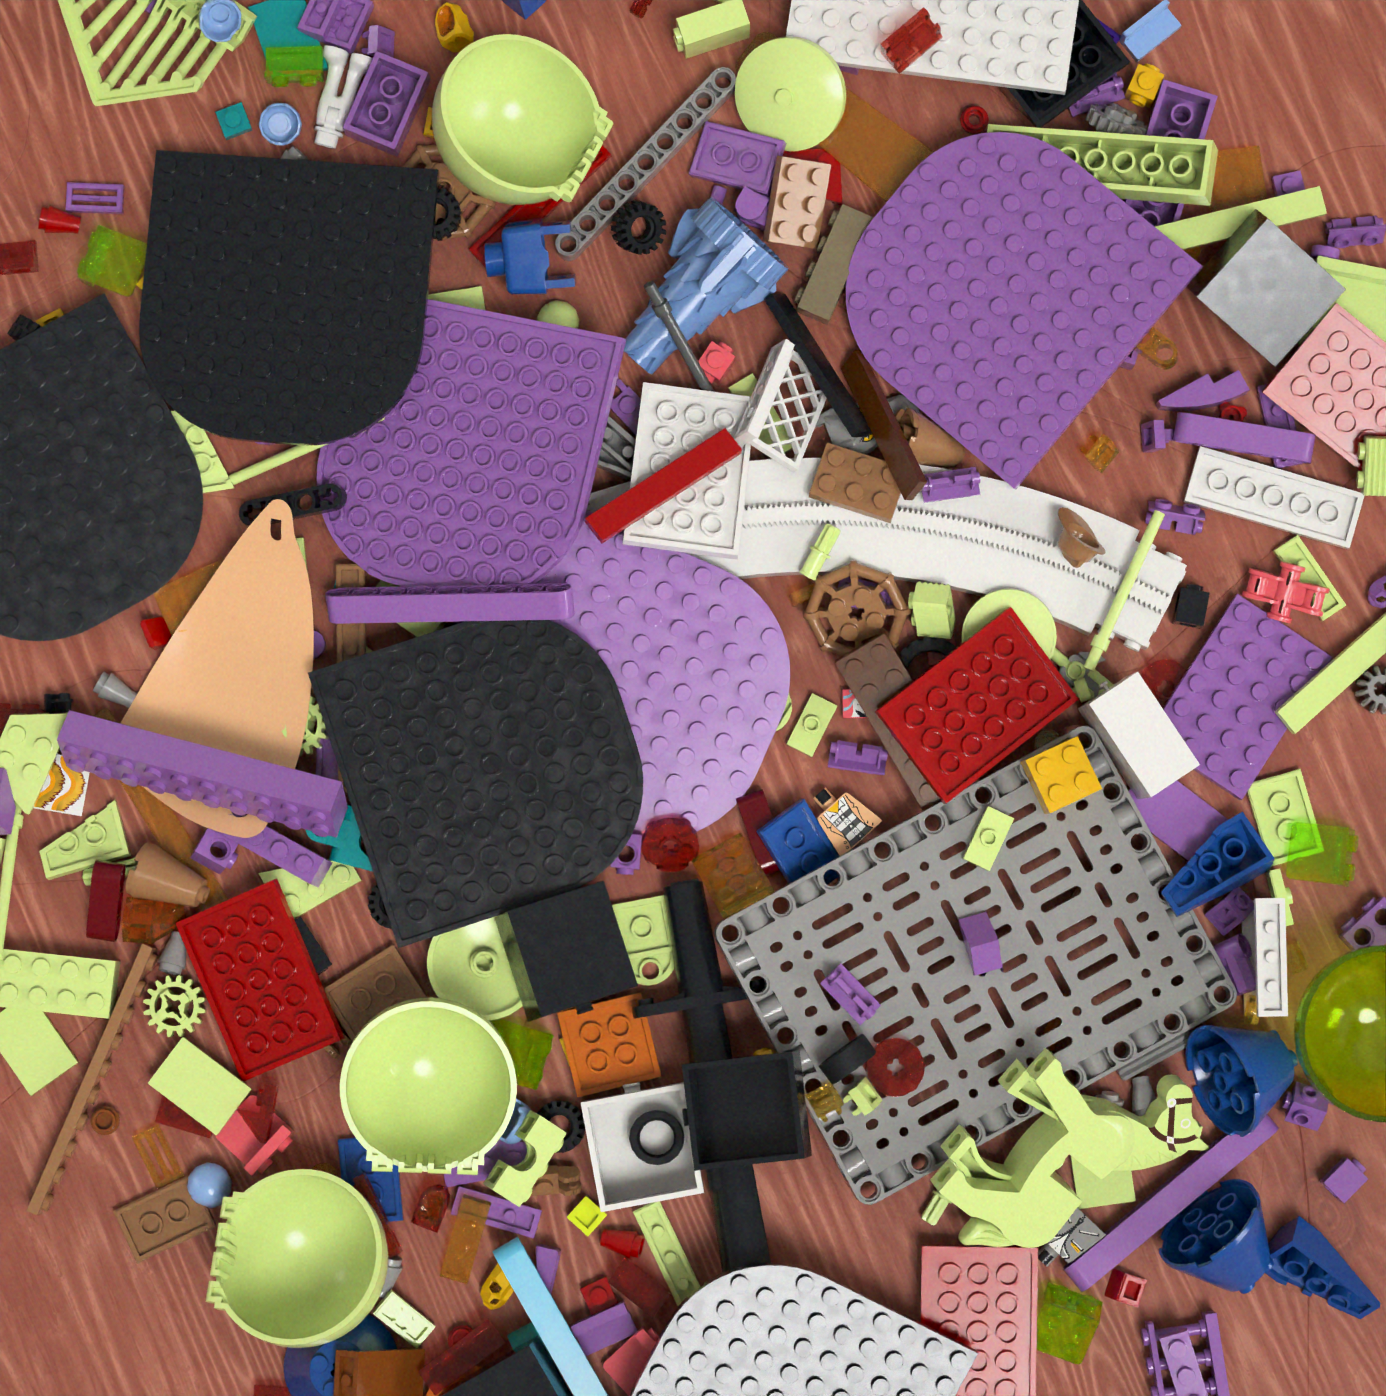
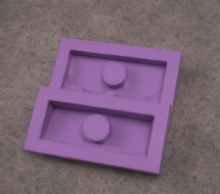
M309 0L297 28L302 33L326 45L343 49L352 54L371 15L374 4L371 0Z

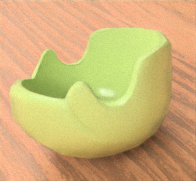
M560 300L550 301L541 308L537 316V321L579 328L580 320L577 311L568 302Z

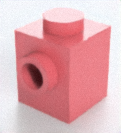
M711 341L698 361L710 384L714 381L720 385L735 363V356L732 354L734 350L723 342H719L717 345Z

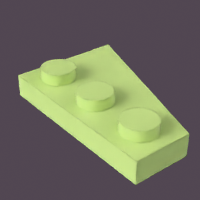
M171 411L196 458L201 474L203 493L235 488L205 430L188 422L176 411Z
M116 800L109 803L104 810L95 816L92 815L84 820L85 822L73 831L65 833L39 851L45 876L48 880L92 868L96 860L112 862L131 856Z
M331 861L333 863L319 888L283 868L258 873L264 884L274 879L278 880L294 919L362 881L355 867Z

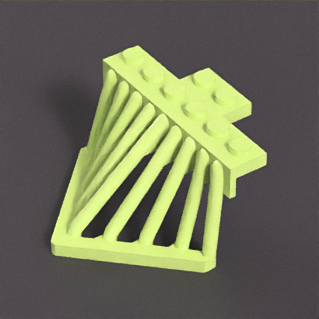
M58 0L92 103L95 106L197 92L202 88L205 80L226 50L229 49L233 52L245 41L257 18V15L233 0L241 11V26L232 36L231 40L216 42L215 48L193 77L185 78L211 42L201 31L200 38L176 71L172 73L171 79L160 82L195 32L200 29L199 11L207 0H157L146 23L110 74L102 82L99 73L102 64L152 0H137L129 13L95 55H93L90 46L91 40L128 0H112L86 29H84L80 16L97 0H79L78 2H75V0ZM170 8L172 13L168 21L129 77L124 80L121 88L112 89ZM182 20H187L182 33L153 73L148 77L146 84L137 85Z

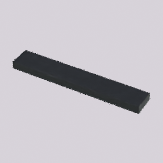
M771 293L765 299L766 304L789 340L795 344L794 348L851 437L869 436L872 432L863 414L786 294Z

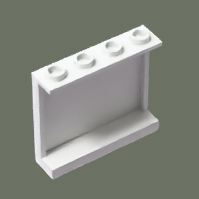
M1255 898L1253 901L1254 910L1241 922L1242 934L1248 940L1252 950V955L1249 958L1256 973V990L1243 994L1244 1016H1288L1285 898Z

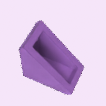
M987 912L958 919L974 976L1002 968L999 940Z

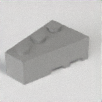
M609 416L597 468L631 481L636 439Z

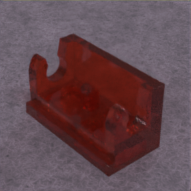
M923 7L880 44L881 54L900 74L943 38L941 28L938 23L934 24L931 21L929 12Z
M35 240L0 244V275L39 272L37 243Z

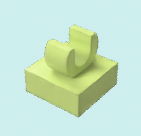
M866 1077L858 1081L843 1099L844 1103L854 1100L858 1106L852 1112L853 1116L859 1115L861 1112L865 1116L883 1101Z

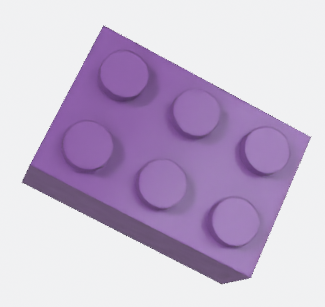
M376 51L344 123L343 130L345 135L398 157L430 84L429 73Z

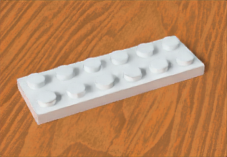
M1200 446L1183 502L1349 549L1365 495L1361 492Z

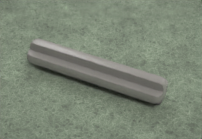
M1188 1030L1117 1069L1119 1077L1126 1081L1185 1049L1192 1031Z

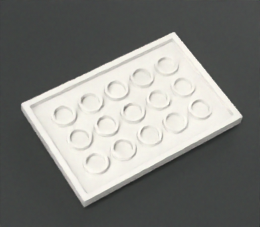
M643 382L630 489L724 428L734 438L751 397ZM738 443L742 449L740 455L624 529L623 544L738 559L751 445L746 443L742 446Z

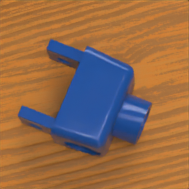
M543 218L507 223L501 233L502 242L485 243L487 277L505 276L506 289L510 294H547L548 289L575 287L576 274L548 276L547 268L550 266L549 252L545 248L544 235L570 233L572 229L571 220L543 222Z

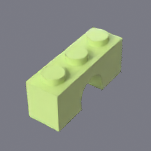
M530 1110L514 1134L526 1144L527 1153L524 1160L517 1165L511 1166L498 1159L483 1184L520 1207L531 1196L532 1187L537 1179L542 1177L547 1171L548 1162L553 1154L561 1149L567 1133Z

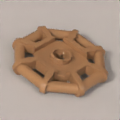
M420 144L416 146V151L403 167L416 168L423 161L426 166L424 169H438V186L444 187L446 184L450 186L449 192L458 201L461 215L471 203L478 205L466 222L461 216V223L458 224L457 231H453L451 233L452 236L448 238L466 237L468 239L490 209H494L496 203L481 196L473 195L472 191L460 183L450 172L445 163H431L429 157L440 155L437 145L422 146ZM440 204L436 205L435 224H438V221L444 220L446 217V209Z
M856 560L850 561V564L828 574L816 577L815 586L807 608L803 611V618L807 619L820 644L819 649L823 652L829 651L843 656L854 648L835 642L838 636H841L846 641H855L856 648L863 644V640L878 635L883 631H886L895 648L899 646L898 640L907 615L911 614V609L906 605L894 581L895 576L891 572L887 574L858 564ZM850 576V583L839 588L834 586L833 583ZM861 576L878 583L875 587L871 585L868 587L859 582L858 579ZM886 589L894 605H886L881 595L883 590ZM824 592L832 596L828 608L819 607ZM854 605L858 609H864L859 618L850 614ZM886 615H893L895 618L888 632L882 626ZM819 618H828L833 628L829 635H827Z

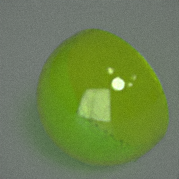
M1386 945L1358 948L1346 952L1327 963L1317 972L1304 990L1294 1020L1295 1051L1303 1073L1312 1087L1324 1100L1340 1111L1374 1122H1386Z

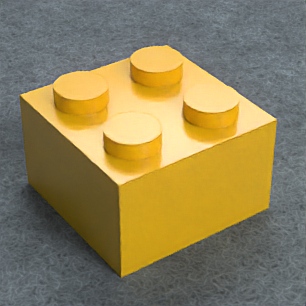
M1078 736L1020 762L1044 814L1052 813L1102 789Z

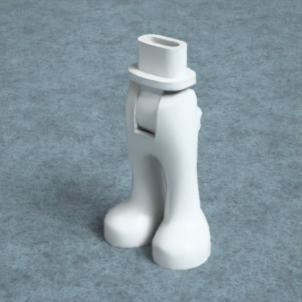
M325 45L323 57L328 63V74L317 108L316 124L318 126L314 128L317 131L314 143L336 149L338 139L343 138L341 132L344 131L343 126L354 103L361 79L367 73L373 58L358 53L351 54L345 86L341 96L338 97L337 91L349 53L343 49Z

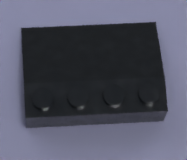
M1079 0L1065 95L999 86L998 88L1036 128H1041L1130 64V61L1083 0Z

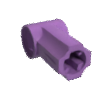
M1238 934L1214 945L1213 948L1236 988L1237 996L1256 990V973L1249 958L1252 955V950L1246 937L1243 934Z

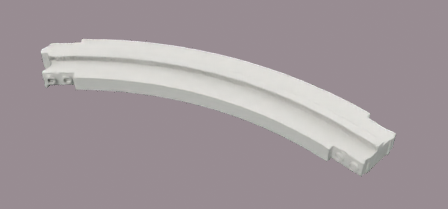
M802 458L800 466L795 472H792L774 459L749 461L738 559L688 554L718 566L740 579L803 575L799 571L811 552L810 546L814 547L825 525L831 524L840 530V535L829 553L830 559L827 558L818 575L828 574L850 564V561L857 560L858 564L887 574L891 572L895 576L894 580L915 583L920 581L927 584L932 582L933 585L935 583H938V585L942 583L944 585L949 584L952 590L981 597L999 589H1019L1040 599L1051 612L1055 622L1089 636L1094 626L1099 628L1097 633H1099L1138 548L1139 542L1135 540L1140 530L1059 497L1023 486H1018L1017 489H1014L1005 481L980 476V495L924 503L922 490L913 500H904L901 494L892 521L888 523L809 498V492L821 458ZM919 465L923 474L950 471V469ZM630 482L591 493L589 498L590 505H588L587 510L595 512L630 489ZM1060 508H1068L1083 518L1093 531L1098 542L1105 549L1106 553L1104 555L1096 554L1089 562L1084 563L1079 568L1073 567L1064 558L1061 549L1058 547V540L1063 530V525L1058 516ZM1154 544L1151 545L1109 637V639H1113L1116 636L1124 640V646L1139 652L1140 648L1146 650L1149 647V639L1156 632L1177 585L1182 582L1186 573L1185 568L1187 565L1181 563V557L1167 552L1166 555L1155 551L1156 546Z

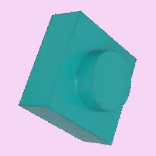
M242 102L215 112L226 140L253 131Z

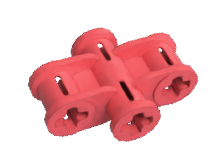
M1280 561V566L1282 567L1280 576L1249 568L1250 577L1246 591L1242 592V596L1272 603L1271 610L1267 612L1266 617L1291 623V609L1315 616H1323L1324 612L1321 611L1325 594L1329 593L1330 589L1299 581L1301 573L1305 572V567ZM1290 572H1291L1292 574H1291V578H1290L1289 585H1288L1287 582H1288V578H1289V575H1290ZM1258 579H1260V582H1259V585H1258V589H1257V591H1256ZM1314 593H1316L1315 600H1314V604H1313V606H1312L1311 604H1312L1313 596H1314ZM1284 600V604H1283V607H1282V611L1280 612L1281 604H1282V601Z

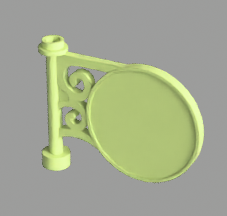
M999 589L981 597L968 611L962 627V643L1005 609L1011 607L1051 661L1056 646V626L1051 612L1036 596L1019 589ZM1085 677L1074 681L1075 687L1071 689L1080 698L1081 703L1091 700L1092 695Z

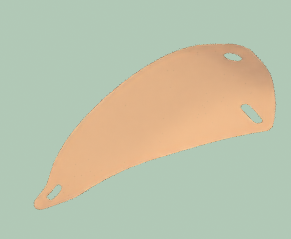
M281 499L271 501L231 549L164 648L120 724L280 766L296 768L304 738L312 684L308 673L313 671L314 625L308 572L295 538L292 512L285 501ZM271 518L281 520V540L277 541L271 537ZM285 725L287 737H285L282 733V730L285 728ZM144 787L148 792L185 818L224 834L250 838L261 833L268 824V822L260 820L257 816L248 814L244 817H236L230 815L232 811L227 808H211L200 801L193 799L185 801L179 799L174 794L166 792L158 794Z

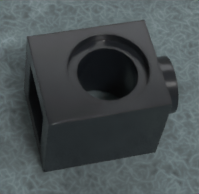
M1186 584V588L1181 587L1177 594L1172 624L1201 629L1204 626L1210 593L1204 592L1203 587L1199 585Z

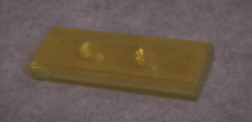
M466 1194L463 1195L440 1273L441 1277L468 1284L492 1202Z

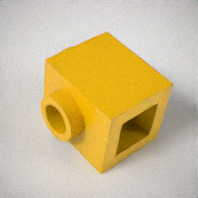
M1138 64L1125 93V98L1129 99L1134 105L1150 108L1164 78V74L1160 73V69L1154 65L1144 64L1143 66Z

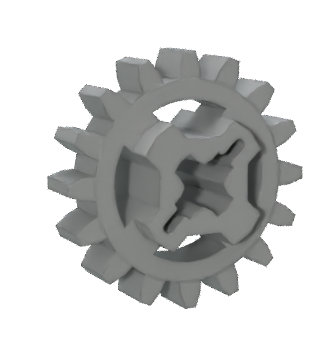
M1110 103L1109 106L1105 104L1103 106L1099 104L1091 105L1086 116V121H1089V125L1096 126V132L1145 135L1148 126L1144 125L1143 121L1137 120L1138 117L1134 111L1127 110L1115 103Z

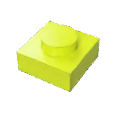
M586 1195L567 1218L585 1235L589 1236L608 1214L601 1212L600 1207Z

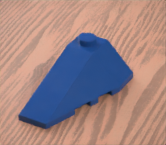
M1241 812L1220 824L1212 832V835L1200 846L1195 855L1181 868L1162 890L1161 894L1176 917L1267 872L1271 869L1275 858L1245 814Z
M1300 1216L1282 1226L1269 1242L1270 1256L1274 1261V1265L1266 1274L1276 1282L1285 1286L1288 1282L1302 1288V1293L1309 1297L1312 1294L1318 1295L1326 1299L1328 1305L1358 1319H1362L1380 1308L1381 1303L1323 1234Z

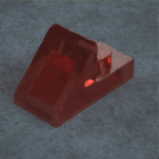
M265 1084L264 1089H259L256 1106H261L260 1111L237 1108V1111L259 1143L266 1144L270 1138L279 1085Z

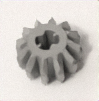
M1374 666L1372 674L1367 670L1362 674L1365 680L1359 679L1356 681V685L1362 687L1363 690L1355 692V696L1360 697L1364 695L1365 699L1359 705L1364 707L1370 703L1369 713H1375L1378 707L1379 712L1383 715L1386 714V667L1381 674L1379 666ZM1374 685H1383L1385 690L1382 693H1385V696L1382 694L1377 696L1374 692L1377 688Z

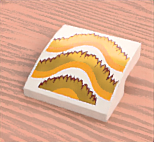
M57 754L34 809L82 816L90 772L83 771L80 773L71 770L66 766L63 755Z

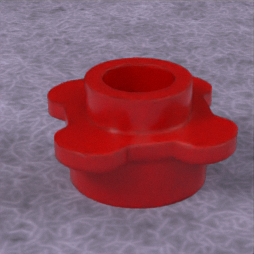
M1225 402L1219 407L1221 411L1219 418L1229 420V416L1232 415L1234 417L1233 421L1243 422L1244 417L1247 416V410L1242 406L1238 407Z

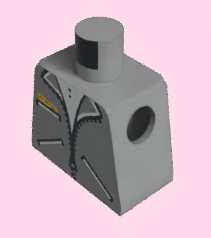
M1077 1208L1056 1236L1044 1244L1038 1251V1259L1046 1267L1058 1255L1067 1263H1070L1101 1240L1106 1234Z

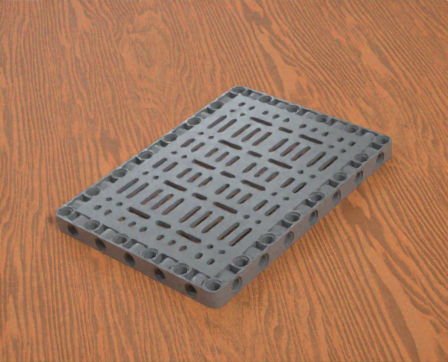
M1081 726L1070 730L969 785L947 804H943L942 801L934 804L721 920L714 929L716 942L776 1053L800 1050L806 1108L851 1192L857 1200L868 1205L883 1200L942 1167L949 1157L940 1146L959 1124L963 1128L968 1125H972L975 1128L976 1135L973 1139L976 1147L1040 1113L1039 1109L1026 1103V1108L1023 1112L1016 1113L1013 1110V1102L1017 1097L1008 1093L1001 1084L994 1087L988 1084L989 1079L1007 1070L1016 1058L1028 1068L1029 1066L1026 1064L1027 1058L1032 1057L1035 1060L1044 1048L1067 1036L1070 1037L1072 1040L1071 1044L1053 1055L1060 1061L1063 1074L1069 1069L1076 1073V1080L1073 1085L1079 1091L1226 1010L1235 1003L1237 998L1236 988L1194 911L1191 910L1176 917L1168 903L1159 897L1160 887L1162 885L1167 886L1175 876L1098 734L1089 726ZM1079 733H1083L1089 740V744L1084 751L1102 789L1052 813L1044 814L1020 762L1070 738L1076 737ZM1106 784H1111L1116 789V795L1112 800L1104 796L1103 789ZM980 787L986 789L989 794V799L985 804L979 803L975 797V792ZM1085 800L1087 807L1081 811L1077 810L1076 803ZM1030 803L1035 805L1034 812L1012 823L990 871L976 865L975 869L957 879H951L950 872L968 862L962 858L987 806L1010 815ZM1062 812L1064 814L1063 821L1057 820V813ZM928 815L936 816L939 821V826L935 831H930L925 826V819ZM1042 822L1046 825V829L1023 843L1011 849L1006 846V842L1038 823ZM1095 825L1100 826L1101 832L1096 836H1092L1089 832L1090 828ZM1069 831L1075 834L1091 863L1092 870L1090 872L1084 870L1067 838ZM1135 834L1140 835L1144 841L1140 850H1135L1131 845V839ZM960 841L966 844V848L946 860L940 859V853ZM879 842L885 843L889 849L888 855L883 859L878 858L874 852V847ZM1106 844L1110 845L1111 851L1106 855H1102L1100 848ZM1053 848L1059 849L1060 853L1054 859L1026 874L1020 872L1022 865ZM922 862H926L928 864V869L926 871L920 869V864ZM1119 863L1122 867L1121 871L1117 874H1112L1110 871L1111 866ZM1064 867L1070 869L1068 876L1037 893L1031 892L1030 887L1034 883ZM1004 869L1023 903L1021 910L1015 908L998 876V870ZM827 870H833L838 875V881L834 886H828L824 882L823 877ZM904 872L909 875V879L889 891L883 890L882 885ZM932 881L938 882L939 887L937 890L931 889L930 884ZM1098 882L1103 885L1111 900L1109 907L1103 905L1095 890V884ZM984 886L990 888L988 895L970 905L964 903V898ZM1074 886L1080 888V893L1047 912L1041 911L1043 903ZM912 892H918L919 899L898 911L893 909L894 902ZM1133 892L1136 893L1138 896L1137 900L1133 903H1128L1126 897ZM865 893H869L871 895V900L869 902H865L863 900V895ZM778 897L784 898L788 904L787 910L782 914L776 913L773 909V902ZM943 900L949 902L957 919L982 913L992 906L998 905L1000 912L989 918L994 930L1005 924H1008L1011 928L1009 933L998 938L1002 964L1022 953L1026 955V961L1005 973L999 968L985 972V975L982 977L979 975L974 976L965 943L958 939L941 907V902ZM847 903L852 905L851 912L818 930L813 929L812 923L815 920ZM879 912L882 915L880 921L874 920V913ZM1141 912H1146L1148 918L1141 923L1138 922L1136 919L1137 915ZM1091 915L1096 917V922L1064 941L1060 942L1057 940V934ZM927 917L933 919V924L913 936L907 934V929ZM1116 918L1122 920L1139 952L1138 958H1132L1114 925ZM1028 920L1034 923L1042 938L1040 945L1034 943L1025 926ZM858 922L863 925V929L829 949L823 947V941ZM726 925H732L737 930V936L731 942L724 940L722 937V930ZM795 931L801 932L802 937L800 940L793 938ZM886 931L892 933L909 965V971L903 972L884 939ZM1152 931H1156L1158 938L1151 942L1148 941L1147 935ZM1104 934L1106 936V942L1072 961L1067 959V954L1099 935ZM1192 935L1198 939V947L1193 952L1189 951L1186 946L1187 939ZM938 936L943 938L942 945L924 955L917 953L919 946ZM775 942H780L782 949L776 953L771 952L770 946ZM870 948H874L877 951L875 957L849 970V972L856 980H859L884 967L887 969V974L864 988L874 997L894 986L897 988V994L881 1002V1006L876 1010V1013L859 1025L841 1005L836 1011L831 1008L814 977V971L820 969L826 978L840 963L843 964ZM806 950L812 952L810 959H805L803 956ZM1112 953L1117 956V960L1114 963L1083 980L1078 979L1077 974L1079 971ZM949 955L954 958V962L932 975L928 973L927 969L930 965ZM1046 956L1053 958L1070 990L1069 996L1065 997L1061 993L1045 963ZM1167 956L1171 957L1172 963L1163 967L1161 960ZM786 961L792 962L793 966L787 972L781 970L780 966ZM1143 969L1149 970V976L1146 978L1141 974ZM1030 973L1037 975L1036 981L1016 992L1011 990L1012 983ZM1180 975L1182 983L1173 986L1171 984L1172 978ZM755 976L762 977L765 983L763 990L758 993L753 992L749 986L750 980ZM1125 979L1130 980L1131 985L1127 989L1098 1005L1091 1003V999L1099 993ZM913 983H918L929 1002L926 1008L921 1007L912 991ZM963 985L969 986L970 991L964 996L949 1004L943 1001L945 995ZM1219 986L1223 987L1226 992V997L1222 1002H1217L1214 998V991ZM799 987H805L806 994L799 998L796 997L794 991ZM990 987L996 989L1013 1020L1011 1028L1005 1026L988 994ZM1154 988H1158L1160 991L1157 997L1152 995ZM1041 992L1047 994L1045 1001L1026 1011L1022 1010L1021 1004ZM1135 998L1141 1000V1005L1106 1025L1102 1023V1017ZM974 1004L980 1006L978 1013L960 1023L954 1021V1016ZM810 1006H815L817 1012L807 1017L805 1010ZM1074 1007L1080 1008V1014L1077 1016L1072 1012ZM1168 1014H1172L1176 1018V1025L1171 1030L1166 1029L1164 1026V1018ZM907 1016L913 1018V1023L880 1042L873 1040V1036L890 1025ZM1056 1017L1061 1019V1024L1041 1036L1035 1034L1036 1028ZM936 1018L939 1020L957 1054L955 1059H950L931 1026L932 1019ZM844 1021H848L857 1036L864 1034L876 1050V1054L870 1058V1061L887 1091V1095L882 1098L883 1101L865 1116L862 1112L859 1115L853 1116L852 1112L858 1106L852 1100H849L847 1103L843 1102L848 1091L864 1077L873 1086L863 1065L851 1073L853 1081L847 1085H844L841 1080L831 1084L819 1068L823 1061L850 1042L842 1028ZM985 1023L990 1025V1031L970 1042L964 1040V1036L968 1032ZM825 1025L827 1032L817 1036L815 1033L816 1028ZM1085 1026L1091 1028V1032L1088 1035L1083 1033ZM783 1027L789 1028L792 1032V1038L786 1044L780 1043L777 1038L778 1031ZM918 1035L923 1036L924 1041L920 1045L891 1061L886 1062L883 1056L885 1053ZM1018 1038H1022L1024 1041L1021 1047L1016 1046L1015 1042ZM1121 1041L1126 1046V1053L1118 1058L1115 1056L1113 1049L1115 1044ZM998 1049H1003L1004 1056L983 1068L978 1066L980 1059ZM929 1054L934 1056V1061L899 1081L894 1079V1074ZM962 1069L967 1072V1076L963 1079L958 1075ZM809 1079H817L820 1089L816 1094L809 1095L805 1090V1084ZM942 1080L948 1082V1086L944 1090L915 1106L908 1105V1099ZM971 1089H976L977 1095L974 1098L969 1096ZM953 1099L958 1101V1106L923 1126L919 1125L918 1119ZM891 1108H896L897 1110L895 1117L889 1115ZM871 1119H876L878 1125L871 1130L867 1129L866 1123ZM902 1127H906L908 1130L905 1136H901L899 1133ZM838 1130H844L847 1133V1141L841 1146H836L833 1143V1135ZM886 1138L888 1145L878 1149L876 1146L877 1141ZM917 1153H922L926 1159L924 1166L920 1169H914L911 1164L912 1157ZM867 1181L873 1182L875 1186L874 1193L869 1197L862 1196L860 1192L862 1184Z

